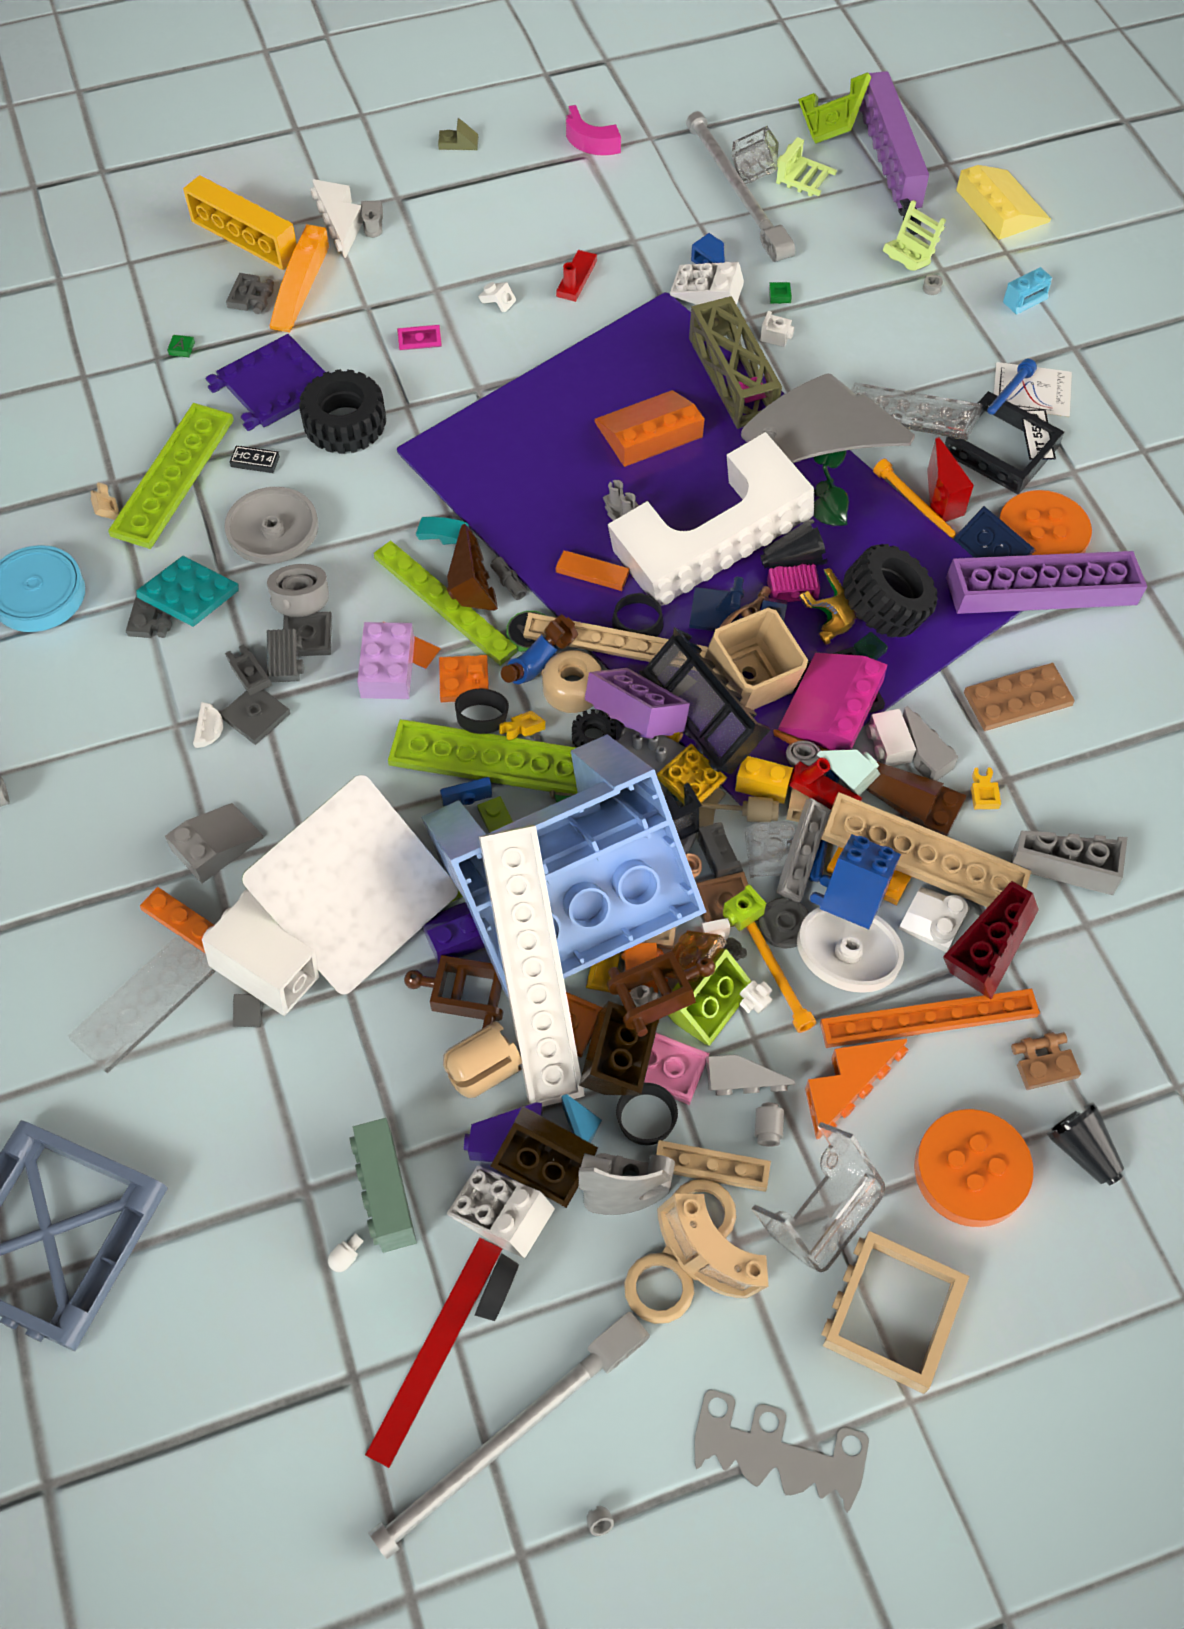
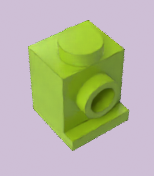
M749 884L742 892L724 903V919L728 918L730 926L734 925L740 932L764 915L766 902Z

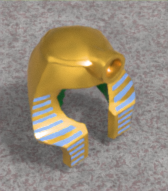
M830 568L824 569V572L834 590L833 597L815 601L809 591L799 595L805 607L819 608L827 614L828 620L823 624L822 631L819 633L825 645L831 643L830 640L835 636L848 631L853 626L857 617L854 609L851 610L848 605L849 600L844 595L845 589H843V586Z

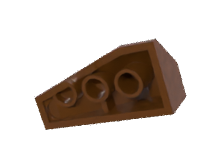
M463 524L460 528L447 575V592L453 600L456 599L463 607L495 611L498 609L496 594L493 587L489 588L487 579L490 576L482 563L484 558L478 540L467 525Z

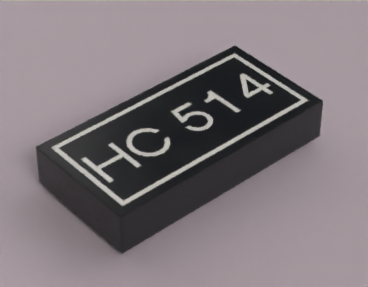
M236 445L229 462L233 468L274 473L280 456L278 451Z

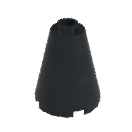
M814 520L806 521L764 548L763 554L760 555L764 569H774L778 566L787 568L790 566L797 567L801 564L810 566L813 564L815 566L827 564V558L824 560L822 558V554L826 553L818 527L812 528L811 526L815 523Z
M1092 1102L1083 1106L1085 1108L1084 1112H1073L1052 1127V1131L1046 1134L1050 1140L1100 1184L1106 1182L1110 1186L1123 1177L1121 1172L1124 1170V1166L1097 1106Z

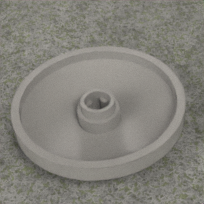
M266 487L244 495L233 504L225 519V533L231 548L242 558L260 564L281 563L297 557L313 543L318 532V518L312 502L302 493L285 487Z

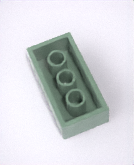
M387 1118L352 1126L354 1136L349 1137L356 1162L359 1163L355 1164L358 1180L361 1183L362 1190H366L361 1192L368 1218L372 1217V1219L367 1220L374 1245L379 1244L382 1252L385 1253L417 1244L395 1145Z

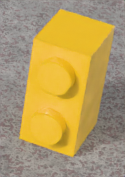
M747 756L740 765L735 791L756 797L773 798V801H779V803L784 804L793 767Z

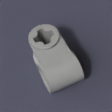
M382 200L361 201L365 235L372 238L380 236L382 234L383 219Z

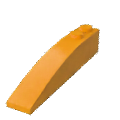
M306 224L282 280L270 322V329L291 332L329 249L325 227Z

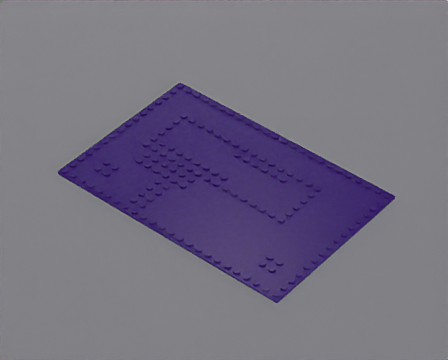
M668 292L655 297L397 447V453L464 522L468 523L473 532L498 557L504 559L508 567L517 573L518 578L556 617L562 614L566 618L569 617L572 621L613 628L612 617L618 601L629 594H646L630 572L622 591L556 573V566L563 550L625 567L613 551L608 524L613 522V520L607 515L608 512L605 509L606 504L603 497L609 494V482H612L613 486V480H620L623 483L624 496H626L625 493H633L636 498L635 502L639 506L648 501L665 524L677 531L696 529L743 500L729 484L727 454L747 443L741 437L743 427L736 428L689 339L691 312ZM703 341L705 349L707 350L706 341ZM719 346L728 364H730L732 353ZM739 359L737 372L750 378ZM723 375L726 388H728L726 376ZM763 375L762 382L763 384H766V380ZM671 390L695 404L704 417L702 438L626 467L623 466L595 423V418ZM760 399L758 411L766 408L762 399ZM744 401V405L753 410L755 401L748 403ZM847 450L843 462L837 468L827 467L831 478L834 479L832 484L845 490L848 495L847 525H827L818 521L814 516L809 519H813L815 522L811 525L812 528L818 527L826 553L822 554L823 560L826 558L828 560L827 564L816 566L820 593L819 598L815 601L834 596V590L825 575L824 569H832L839 583L843 586L844 575L849 567L866 549L878 544H888L889 547L894 545L899 547V550H905L910 553L909 555L912 558H916L919 564L927 569L929 577H932L938 597L937 606L933 614L910 635L898 638L887 637V634L881 635L877 633L876 629H870L862 619L860 620L856 617L853 626L845 633L830 640L831 643L825 645L819 636L823 624L828 620L827 614L819 608L805 607L802 601L788 602L784 623L808 661L813 659L815 653L832 654L854 647L858 656H866L888 665L883 683L879 689V693L885 702L884 709L869 713L862 726L864 727L870 722L872 714L886 711L1023 611L957 614L946 576L953 559L974 557L882 477L879 478L851 450ZM813 457L793 463L813 486L814 490L819 482L827 480L822 469L823 464H817ZM814 495V502L820 497ZM800 523L799 525L795 526L794 528L791 529V531L794 530L795 528H797L798 526H800V525L803 524V523ZM782 534V535L778 536L777 538L773 539L770 544H772L773 542L777 541L778 539H780L781 537H783V536L786 535V534ZM770 544L758 548L746 558H741L728 569H723L714 574L711 579L699 583L691 591L677 596L671 603L662 605L664 626L657 637L670 639L675 627L692 636L689 642L708 647L715 631L689 628L695 587L730 591L734 585V578L742 577L744 579V597L741 599L740 608L752 603L758 598L764 586L768 587L769 568L764 569L760 555L763 554V549ZM634 603L621 608L617 612V617L624 626L634 630H643L653 626L657 622L659 614L649 605ZM739 613V619H742L743 616ZM590 651L608 670L628 668L641 675L639 671H643L649 664L647 661ZM667 666L658 679L665 686L679 668ZM690 670L688 674L697 683L679 698L690 703L688 716L702 731L725 703L698 671ZM742 672L745 678H754L751 672ZM795 689L793 693L753 710L757 714L754 717L756 722L768 726L771 730L748 756L792 767L786 756V750L790 744L774 736L773 730H778L796 693ZM731 712L708 740L722 756L746 728ZM683 733L679 743L684 747H687L689 744L695 746V741ZM740 765L732 774L721 771L727 777L721 786L740 806H743V801H748L749 796L752 795L735 791Z

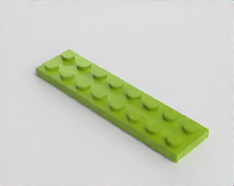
M193 403L109 528L110 537L151 549L233 423V415Z
M400 719L388 757V765L473 780L489 777L492 783L546 792L554 790L555 792L578 793L571 750L576 747L520 738L508 740L507 736L489 733L476 734L464 729Z

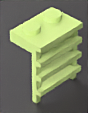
M797 137L792 144L788 145L786 152L780 155L777 160L776 167H778L776 183H786L787 188L794 186L798 188L797 191L800 193L804 190L808 192L810 197L813 194L819 196L821 190H818V187L828 174L836 175L837 170L802 157L804 140ZM807 166H811L812 168L808 171V173L801 180V182H797L796 180L800 177V175L807 168ZM818 169L822 170L821 174L814 181L811 187L808 186L807 184L816 174Z
M914 200L909 205L897 239L885 243L883 252L887 253L891 259L903 263L907 269L916 271L931 263L930 258L935 253V246L940 241L939 236L941 231H944L946 221L942 218L938 223L915 209L916 201ZM911 215L936 230L935 234L910 220ZM906 228H910L931 241L930 246L908 233Z

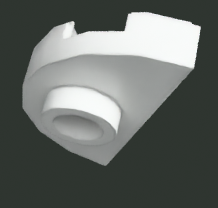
M201 702L193 741L195 748L205 747L213 743L223 730L221 714L213 708V705Z

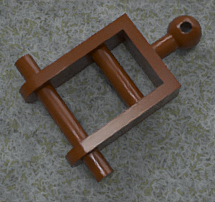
M670 951L622 973L619 972L617 967L610 968L608 974L611 979L607 982V988L611 994L619 995L627 1013L623 1017L625 1026L628 1029H635L637 1035L642 1037L648 1033L645 1025L696 1003L693 989L688 981L698 976H711L715 972L716 965L711 958L702 957L696 962L695 966L682 970L673 951ZM671 972L674 973L681 987L673 992L664 975ZM654 980L662 997L636 1007L629 991Z
M441 955L436 977L423 976L416 969L408 971L404 977L405 985L410 989H418L421 986L433 988L430 1006L434 1012L484 1020L482 1029L495 1021H501L504 1011L498 1007L502 986L492 963ZM447 973H456L451 998L442 997ZM467 975L493 979L487 1005L461 1000Z

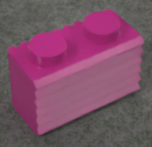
M801 564L797 567L790 566L788 568L778 566L774 569H769L767 585L771 589V598L787 600L788 602L801 601L799 595L806 591H809L815 600L819 598L820 583L814 564L811 566Z

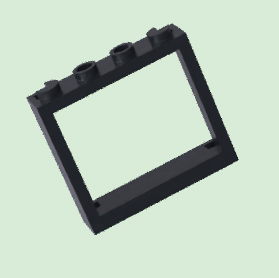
M988 391L946 437L945 446L956 461L1008 490L1020 494L1048 461L1043 460L1053 447L1054 451L1059 448L1064 431L1005 401L997 412L993 414L995 417L1023 431L1022 418L1051 433L1050 440L1023 471L1015 468L961 438L985 411L987 412L988 407L998 397Z

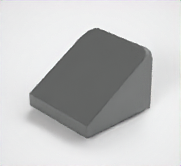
M234 994L233 1027H261L264 1002L251 994Z

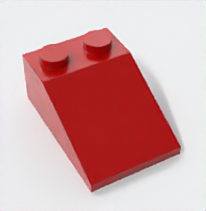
M940 437L935 438L927 468L930 508L947 522L965 515L974 485Z

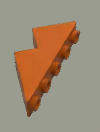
M907 1038L834 1049L831 1060L835 1076L808 1079L805 1087L816 1139H820L823 1135L828 1138L838 1126L835 1122L841 1116L847 1118L856 1107L853 1103L859 1097L862 1099L866 1098L874 1088L871 1084L877 1078L881 1081L891 1070L889 1065L894 1060L899 1062L909 1051L905 1047Z

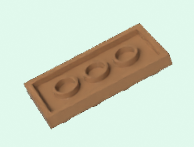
M1054 663L965 687L964 695L984 731L1073 706L1075 701Z

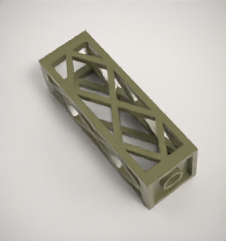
M732 296L691 306L689 339L736 428H742L761 412L758 411L760 399L754 402L752 410L744 405V398L765 393L766 398H763L762 401L767 407L781 397L782 385ZM741 334H742V337H743V340H744V344H745L746 349L742 347V344H741V341H740ZM703 341H706L707 350L705 349ZM719 346L732 353L730 364H728ZM739 359L749 377H757L756 382L737 372ZM763 373L766 380V384H763L762 382ZM723 375L726 376L728 388H726ZM739 381L750 388L742 390Z

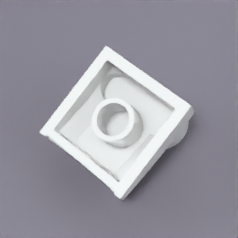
M921 886L906 912L899 929L947 952L970 907L960 896H945Z

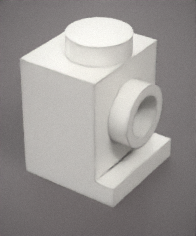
M768 311L762 324L760 341L785 347L787 340L792 339L794 326H791L792 320L774 316L771 311Z

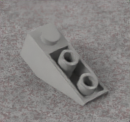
M908 706L905 707L902 716L916 748L913 757L914 767L923 777L938 781L954 769L958 756L951 746H947L939 738L935 730L930 729L922 721L918 713L913 712Z
M738 1055L706 1057L708 1090H715L716 1096L732 1095V1089L743 1088V1094L760 1093V1087L771 1086V1092L787 1091V1085H795L793 1079Z

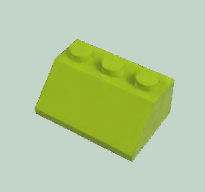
M706 946L690 968L695 966L700 958L709 957L715 962V972L709 977L698 976L689 980L688 982L693 989L696 1003L668 1016L674 1024L705 1045L710 1046L744 999L740 992L752 981L727 949ZM679 983L676 984L672 992L681 988Z

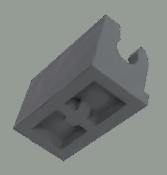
M719 822L706 827H699L697 841L714 878L743 872L742 865L737 860L725 835L723 824Z

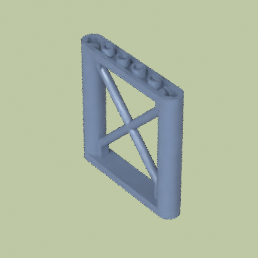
M20 1120L0 1152V1207L26 1167L40 1229L0 1243V1256L43 1240L58 1308L48 1323L0 1300V1316L2 1317L0 1323L16 1330L18 1325L27 1329L25 1335L39 1342H42L45 1337L72 1351H76L168 1187L152 1177L29 1122ZM44 1148L122 1182L128 1185V1188L119 1200L51 1224L37 1159ZM121 1211L71 1300H69L54 1236Z

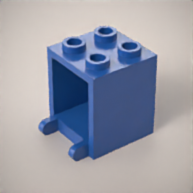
M851 834L837 860L832 876L822 875L820 878V884L827 887L825 895L813 892L810 896V901L819 905L823 911L869 930L882 904L901 854L895 852L890 847L870 842L863 836Z

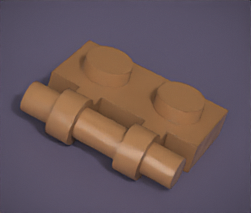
M1054 1032L1046 1033L1044 1037L1037 1039L1024 1038L1021 1039L1020 1043L1011 1045L1014 1055L1023 1053L1026 1060L1019 1061L1017 1067L1026 1090L1080 1077L1081 1073L1071 1049L1060 1051L1058 1045L1067 1043V1036L1064 1032L1058 1034ZM1047 1048L1048 1055L1037 1057L1035 1050Z

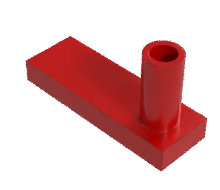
M578 250L572 262H567L563 265V279L556 290V297L574 302L577 301L597 262V254Z
M819 758L810 766L800 761L794 765L788 785L825 807L832 809L838 792L856 800H862L861 796L824 776L830 770V763L827 759Z

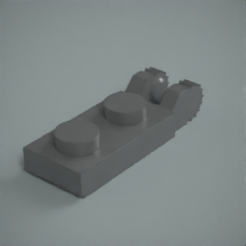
M244 644L239 646L241 656L235 658L231 651L225 653L232 670L249 695L260 692L272 685L261 665Z

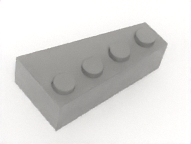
M1021 831L1013 848L1011 863L1030 870L1033 875L1114 895L1123 878L1128 837H1118L1117 840L1106 839V836L1095 835L1094 838H1082L1079 834L1057 836L1052 832Z

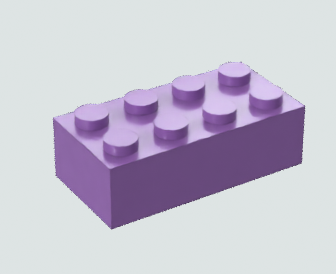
M628 668L589 672L585 700L594 705L595 709L606 712L610 718L619 720L624 723L625 727L634 729L644 738L651 739L657 735L671 736L674 733L685 731L690 703Z

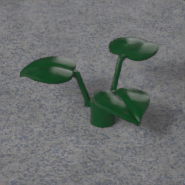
M847 450L813 457L817 464H823L822 469L827 480L819 482L814 490V495L820 497L814 502V517L821 523L831 526L847 525L849 499L845 490L832 484L834 479L831 478L827 467L837 468L843 462Z

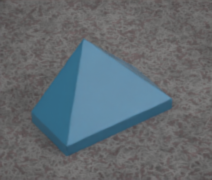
M562 1095V1107L571 1133L591 1143L602 1119L569 1095Z

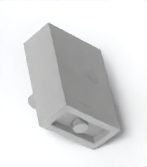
M627 727L623 729L618 743L652 767L656 775L686 748L665 735H657L651 739L640 736L639 732ZM659 781L664 797L671 795L672 793Z

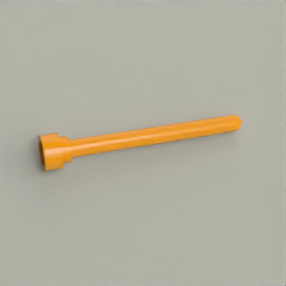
M886 458L880 460L874 467L873 472L879 478L888 479L926 517L953 539L956 536V532L893 472L892 464Z
M754 921L746 928L793 1012L792 1023L798 1033L805 1032L814 1027L817 1022L811 1012L802 1008Z

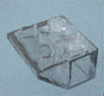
M768 126L733 141L732 159L737 173L745 184L752 183L765 175H770L777 171L779 142Z

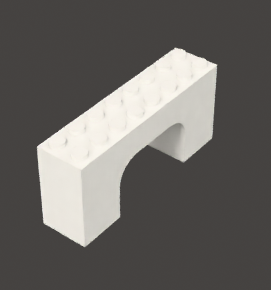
M766 432L727 454L729 484L743 500L705 524L690 531L674 530L665 524L648 501L608 524L614 553L623 565L629 568L630 574L646 595L656 599L660 606L671 603L677 596L691 591L694 586L703 581H708L714 574L723 569H728L736 561L750 556L753 551L770 544L773 539L782 534H787L792 528L800 523H805L814 516L813 486Z
M248 889L241 894L239 900L232 908L230 907L225 910L215 926L208 928L203 935L202 942L209 967L283 1016L291 1010L319 978L315 950L284 931Z

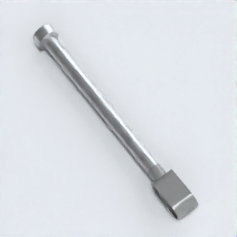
M696 111L690 114L686 120L688 129L692 134L699 136L761 229L760 240L762 246L772 261L776 262L793 257L795 255L793 240L782 225L773 226L707 128L708 122L703 113Z
M628 1312L589 1345L587 1349L591 1354L392 1522L386 1527L380 1522L368 1532L383 1556L388 1559L400 1549L396 1544L602 1368L606 1373L611 1372L649 1339L650 1334L632 1312Z

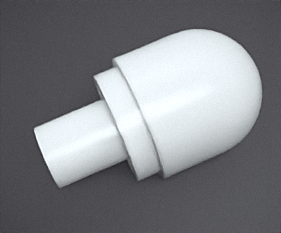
M355 1233L347 1243L344 1241L341 1244L339 1243L329 1254V1267L335 1272L347 1270L356 1260L358 1254L355 1251L364 1241Z

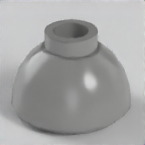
M797 741L788 746L786 750L787 760L793 768L799 761L810 766L819 759L817 754L821 749L812 742Z

